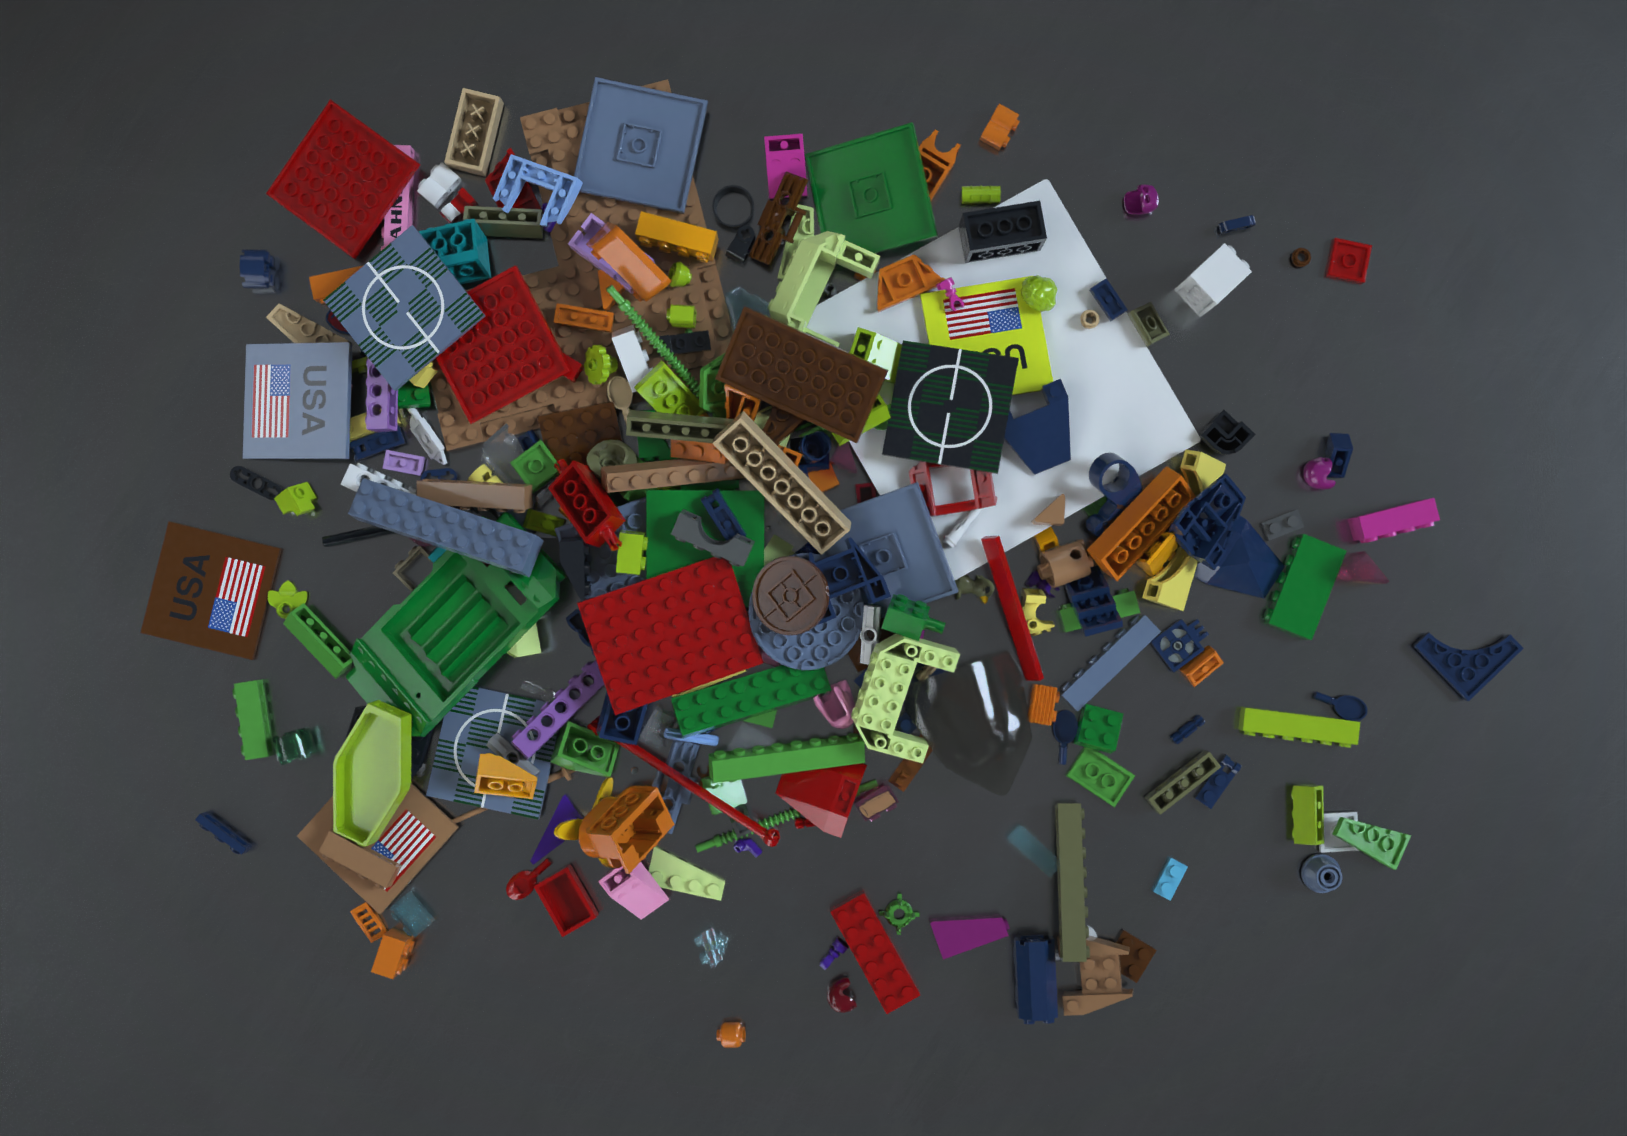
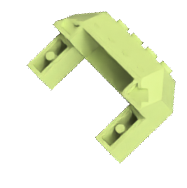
M826 231L801 240L799 247L794 249L792 254L793 260L790 265L786 266L783 274L785 277L782 282H779L775 291L777 294L774 299H771L767 309L769 310V317L840 348L839 342L808 329L807 325L836 263L872 279L879 264L880 256L846 241L843 234Z
M894 634L875 645L851 714V718L868 749L919 763L924 762L929 747L925 738L894 729L917 662L954 672L960 657V653L956 648L921 638L917 641L899 634Z

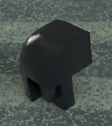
M1222 410L1200 432L1199 437L1213 451L1218 454L1229 455L1241 450L1256 434L1242 421L1237 422L1230 414Z

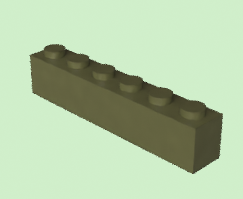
M630 410L627 415L626 435L713 443L715 436L734 419Z

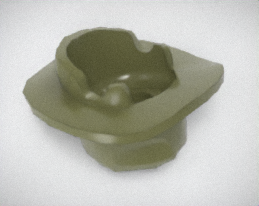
M612 439L595 445L588 453L586 459L590 470L599 478H601V467L637 463L636 454L627 444L620 440Z

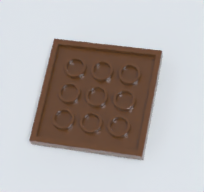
M614 401L537 416L543 443L557 461L564 459L568 466L573 460L587 465L588 453L595 445L602 441L612 439L623 442ZM594 474L597 480L601 482V478Z

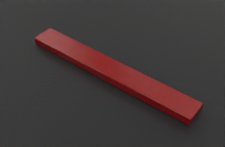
M985 536L981 541L1026 681H1041L1044 679L1000 536Z

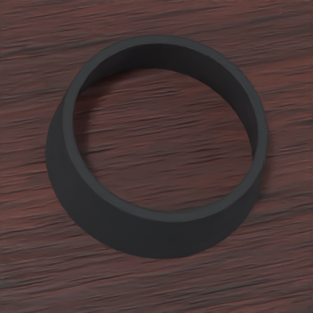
M729 185L716 193L712 203L713 213L716 219L723 225L730 228H738L750 220L754 212V200L745 188ZM730 192L743 194L751 205L750 216L746 221L738 225H729L722 222L717 214V204L720 198Z

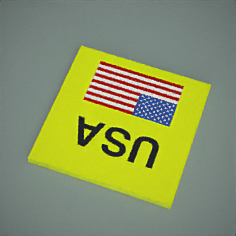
M1028 277L955 288L957 291L955 294L964 302L963 308H961L958 301L954 302L956 311L950 309L949 297H946L945 290L920 294L928 344L1019 358L1012 396L1039 392L1042 386L1053 382L1041 312L1031 308L1024 301L1021 294L1022 283Z

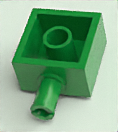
M893 594L882 629L919 641L922 630L925 629L942 635L946 622L930 618V615H928L930 606H927L926 603L909 600L908 597L901 594Z

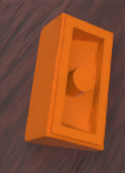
M1209 645L1204 648V651L1180 668V671L1194 687L1224 663L1216 650Z

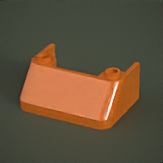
M607 222L586 243L589 248L593 249L591 254L596 259L600 260L602 258L632 287L634 290L632 295L639 302L642 300L647 302L672 282L626 233L615 224Z

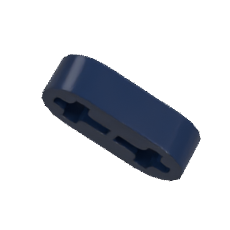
M1254 215L1218 224L1220 234L1244 230L1256 225Z
M451 468L434 469L423 472L421 480L428 478L429 474L442 479L441 476H447L448 472H450V474L454 475V478L451 480H458L459 476Z

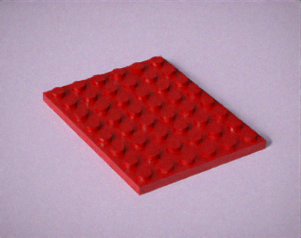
M713 556L586 599L585 601L577 602L615 715L763 664L732 565L729 563V560L723 557L719 559Z

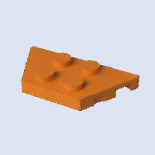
M915 254L879 269L877 311L879 313L937 288L936 284L945 279L936 274L930 266L924 264Z

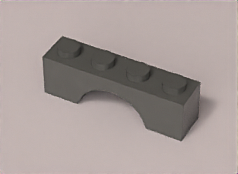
M684 509L680 512L671 533L678 541H687L693 544L694 548L702 551L705 549L711 552L712 556L719 559L723 557L729 560L730 564L737 567L745 565L755 541L738 533L726 541L714 540L703 530L701 517Z

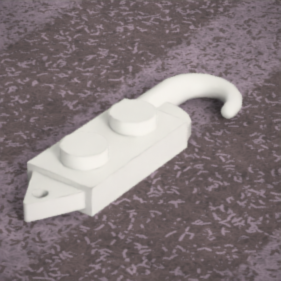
M406 408L412 416L410 418V430L430 459H435L442 465L447 464L444 453L445 447L424 417H421L416 408ZM398 409L400 416L404 418L403 409Z

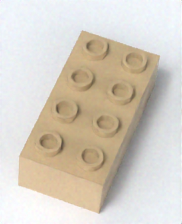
M465 88L462 89L444 161L449 168L486 177L504 106L499 96Z

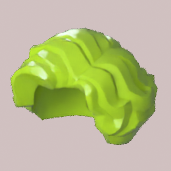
M1036 275L1026 278L1022 283V297L1031 308L1043 312L1051 310L1056 305L1057 287L1050 278Z

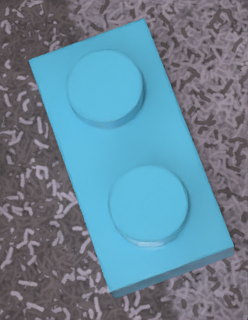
M1169 857L1152 891L1171 901L1188 866Z

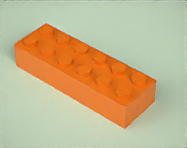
M1166 466L1087 549V552L1104 573L1118 581L1174 522L1182 508L1196 497L1181 474Z

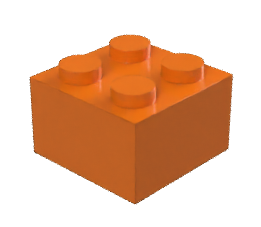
M391 928L383 934L371 972L390 979L401 975L402 971L406 970L409 962L406 959L409 952H412L415 941H412L414 935L395 928Z

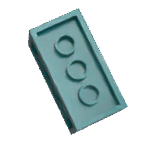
M465 219L461 222L448 223L444 226L419 231L460 284L491 278L487 238L475 219Z

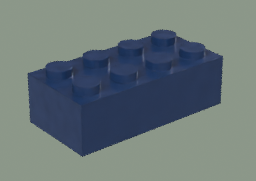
M606 692L596 729L598 737L637 745L648 704L615 715Z

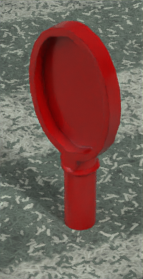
M545 859L533 871L524 870L516 873L507 883L506 893L508 897L513 900L527 897L534 890L533 886L537 883V876H540L552 864L550 859Z

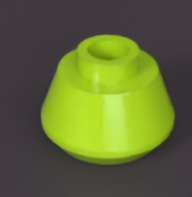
M676 262L671 266L668 277L672 282L669 285L671 287H684L690 283L692 274L690 269L682 262Z

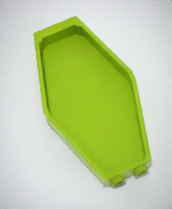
M380 700L368 703L335 756L333 763V832L345 839L356 842L359 846L366 847L377 842L410 789L412 714Z

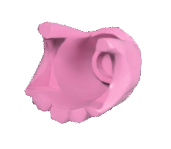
M843 680L830 686V694L813 697L818 710L831 726L837 729L849 728L854 723L851 714L855 703L848 682Z

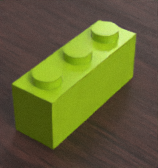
M1294 785L1291 792L1293 799L1292 818L1294 819L1292 836L1294 844H1324L1323 785Z

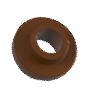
M1298 248L1292 253L1291 260L1295 266L1304 267L1309 264L1311 254L1305 248ZM1298 255L1303 256V261L1298 259Z

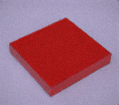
M1334 238L1326 276L1362 284L1365 283L1372 245Z

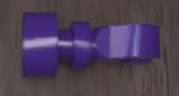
M1034 570L1029 575L1025 585L1029 588L1037 585V588L1042 589L1048 598H1055L1050 593L1052 587L1046 583L1045 579H1040L1038 572ZM1059 587L1053 588L1057 592L1060 591Z
M839 936L832 943L834 948L831 947L830 953L820 962L819 966L824 970L830 966L835 958L840 956L839 953L844 954L849 948V945L843 939H840Z

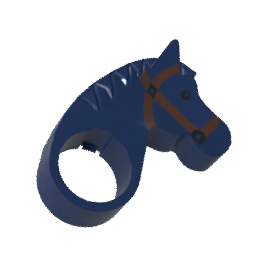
M1111 452L1097 457L1089 469L1090 483L1107 497V501L1100 508L1099 513L1091 515L1086 521L1087 529L1097 537L1142 492L1141 482L1134 467L1117 454ZM1119 463L1118 477H1115L1114 482L1102 485V478L1106 470L1110 466Z

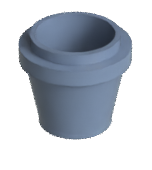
M1326 854L1312 855L1302 866V880L1314 892L1327 893L1337 889L1342 883V873L1339 864L1334 858ZM1329 873V879L1325 880L1324 875Z

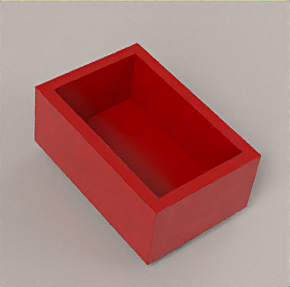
M571 864L533 886L562 937L595 919L599 914Z

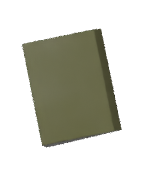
M1152 302L1128 313L1129 318L1147 347L1170 335Z

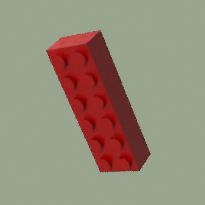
M864 890L830 908L831 915L886 1014L921 996L918 987Z

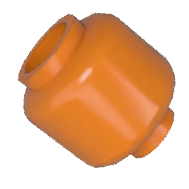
M724 1022L721 1024L720 1029H717V1041H720L724 1048H738L742 1045V1042H745V1027L739 1022Z

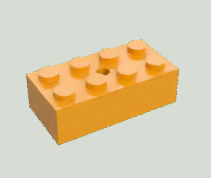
M642 211L635 231L641 246L652 248V246L659 247L660 251L666 253L671 251L678 252L679 256L689 258V256L697 257L696 260L708 263V261L713 262L719 241L717 231Z

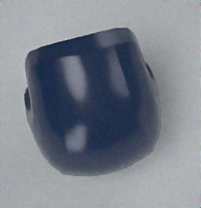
M816 431L813 434L804 436L799 441L797 448L798 452L803 454L801 458L806 463L813 464L821 461L829 453L832 443L826 433Z

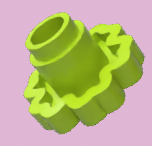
M602 345L588 347L585 353V374L588 376V381L593 385L602 384V382L607 381L609 374L617 371L618 361L615 357L606 354V348Z

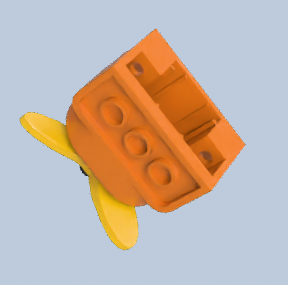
M607 777L598 791L592 810L584 819H571L560 823L554 829V835L563 840H579L580 847L586 855L598 858L608 868H620L623 866L626 874H630L675 824L658 787L630 786L623 790L619 796H611L613 778Z

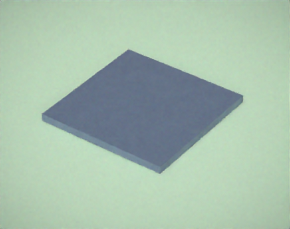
M595 77L574 177L583 182L579 192L685 214L708 100Z
M918 482L840 510L851 521V529L822 555L830 557L848 550L845 540L850 537L884 577L891 597L870 604L881 606V619L886 616L893 594L904 595L909 600L915 602L929 603L959 592ZM860 587L864 605H869L864 589Z

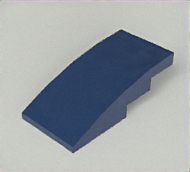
M1099 566L1091 567V574L1089 576L1064 585L1085 637L1123 627V622L1116 609V603L1110 593L1109 585Z

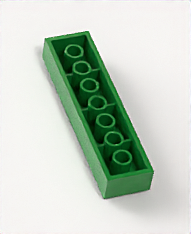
M780 665L671 698V704L683 739L813 699L817 695L819 697L828 695L831 692V687L824 667L815 670H799Z

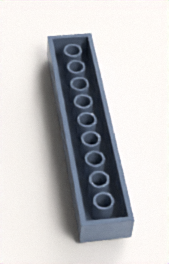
M364 478L348 512L350 516L359 521L527 577L531 575L544 542L535 534Z

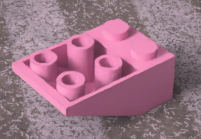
M642 862L630 874H626L622 866L620 868H613L598 881L612 899L641 920L669 900L668 896Z

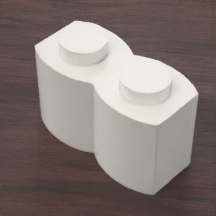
M444 163L436 164L430 171V177L423 179L419 183V189L417 190L436 209L446 201L462 181Z

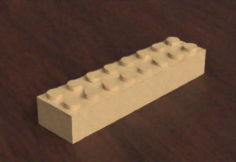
M744 411L715 436L712 444L821 555L850 531L851 521Z

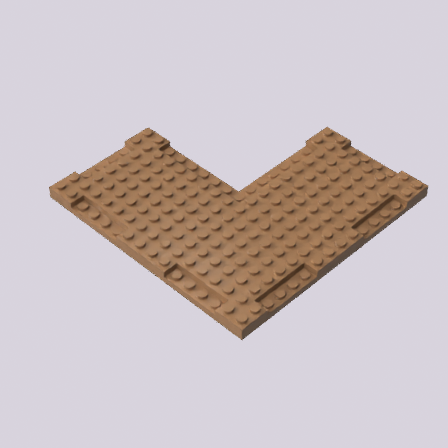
M668 79L641 86L671 93ZM590 102L560 110L554 108L520 117L532 162L574 176ZM693 176L685 214L581 192L578 193L561 224L556 222L552 232H550L559 266L522 276L561 351L584 366L586 361L585 353L588 347L602 345L606 348V354L617 359V371L609 374L607 381L598 385H593L588 381L585 368L575 383L561 376L474 424H470L435 358L433 366L438 372L430 382L439 413L437 415L448 452L512 437L530 430H539L538 415L609 402L607 386L610 379L615 376H621L627 380L612 341V333L555 324L553 322L557 303L604 311L597 271L599 269L572 250L568 245L578 230L583 235L586 234L581 226L591 213L604 223L609 222L617 225L643 252L654 259L656 265L667 276L671 266L679 261L690 269L692 278L689 284H686L684 287H671L668 285L647 302L643 300L639 302L626 289L621 296L624 299H628L631 303L630 306H634V311H638L637 315H641V319H645L644 323H648V327H652V332L655 331L656 336L683 334L688 329L672 327L668 323L666 318L667 308H670L671 304L695 306L697 311L696 328L689 329L692 332L708 330L711 351L673 356H677V360L681 361L680 364H684V368L688 369L687 372H691V376L695 377L694 381L698 380V384H700V369L726 352L734 333L715 259H713V262L708 261V263L696 260L697 257H681L678 255V252L671 251L666 253L660 251L659 247L655 246L647 248L640 245L641 243L638 242L635 235L641 211L706 228ZM538 186L542 203H548L553 191ZM616 302L611 310L608 311L615 314L612 332L630 325H634L636 332L639 331V328L635 327L636 324H632V319L629 320L628 315H624L625 311H621L618 308L619 304ZM639 332L643 341L640 345L642 350L646 349L649 361H647L649 368H654L662 360L671 369V365L667 364L668 361H664V357H658L657 348H653L654 344L651 345L650 340H646L647 336H643V332ZM671 369L673 373L678 377V373L674 372L675 369ZM636 391L633 392V401L630 406L647 402Z

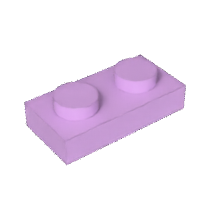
M386 450L383 469L421 476L425 457Z

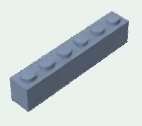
M1136 615L1130 621L1131 625L1127 629L1123 628L1116 634L1117 639L1113 643L1111 641L1102 648L1103 652L1099 656L1095 655L1089 660L1088 663L1090 665L1085 670L1081 668L1074 675L1076 678L1071 683L1068 681L1061 687L1062 692L1060 696L1075 711L1078 712L1161 632L1146 615Z

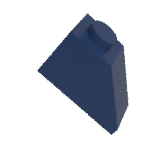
M1329 434L1325 447V458L1331 459L1332 470L1327 477H1345L1353 451L1349 434Z

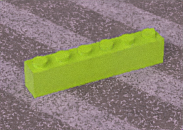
M1241 707L1238 730H1242L1244 735L1255 736L1256 733H1263V737L1275 738V735H1281L1284 740L1294 741V737L1301 738V742L1313 743V740H1320V744L1332 745V742H1338L1341 747L1351 748V744L1358 745L1360 722Z

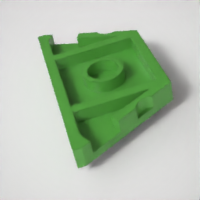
M724 353L700 369L699 407L726 418L725 383L715 379L725 356Z

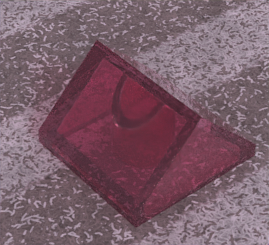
M849 442L841 446L838 444L829 463L853 477L857 476L858 472Z

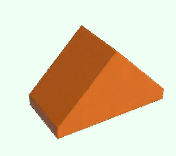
M597 270L603 309L608 312L616 301L606 289L613 285L619 294L622 295L625 288L604 271Z

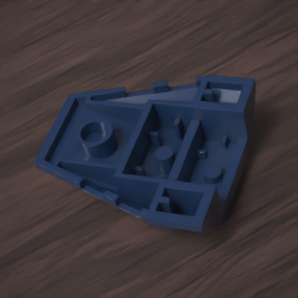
M1224 473L1182 508L1172 523L1169 533L1175 535L1177 543L1189 556L1215 570L1227 551L1225 548L1228 537H1232L1233 531L1231 529L1235 520H1238L1246 497L1231 478Z
M1239 515L1238 520L1234 521L1231 529L1233 531L1232 537H1228L1225 548L1227 551L1217 568L1212 570L1198 561L1194 577L1207 585L1265 599L1285 566L1247 519Z

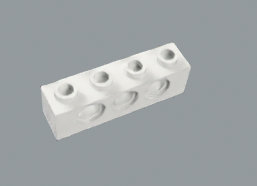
M357 463V465L350 464L341 482V485L357 492L362 479L368 476L370 481L386 484V486L417 496V489L413 487L406 489L402 487V482L393 478L391 481L384 479L386 475L378 471L371 473L367 471V466Z

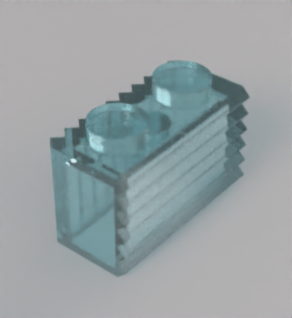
M411 891L389 908L392 911L390 914L397 922L400 921L404 925L403 929L409 936L413 935L414 938L435 921V918Z

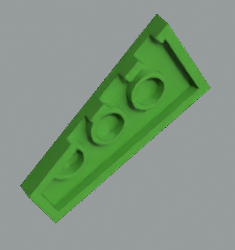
M1343 817L1339 818L1332 834L1393 870L1397 869L1411 838V835Z

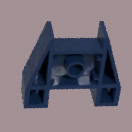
M851 537L845 540L848 550L815 562L812 552L806 554V559L814 563L821 570L829 588L828 608L819 624L837 618L830 599L863 587L869 605L891 597L884 577Z

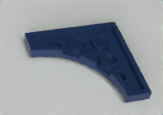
M1426 632L1413 645L1465 701H1470L1524 649L1511 634H1507L1493 645L1476 650H1460L1449 647L1429 632Z

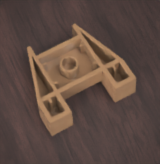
M1058 935V951L1060 957V937ZM1093 936L1086 938V946H1089L1090 957L1087 958V962H1080L1082 990L1064 991L1062 996L1064 1016L1085 1015L1133 996V988L1122 989L1119 956L1129 955L1130 947Z

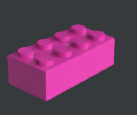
M1429 498L1347 520L1353 541L1360 540V543H1368L1378 540V537L1379 539L1387 538L1400 533L1415 531L1419 528L1434 526V522L1439 521L1440 517L1435 498Z

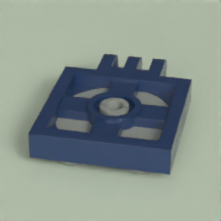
M1179 619L1150 642L1173 673L1205 650L1199 642L1207 637L1209 633L1205 631L1201 635L1199 634L1204 629L1203 625L1195 629L1194 626L1200 622L1198 619L1189 625H1186L1182 619Z

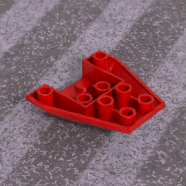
M860 763L785 773L780 778L775 794L820 830L841 838L867 765Z

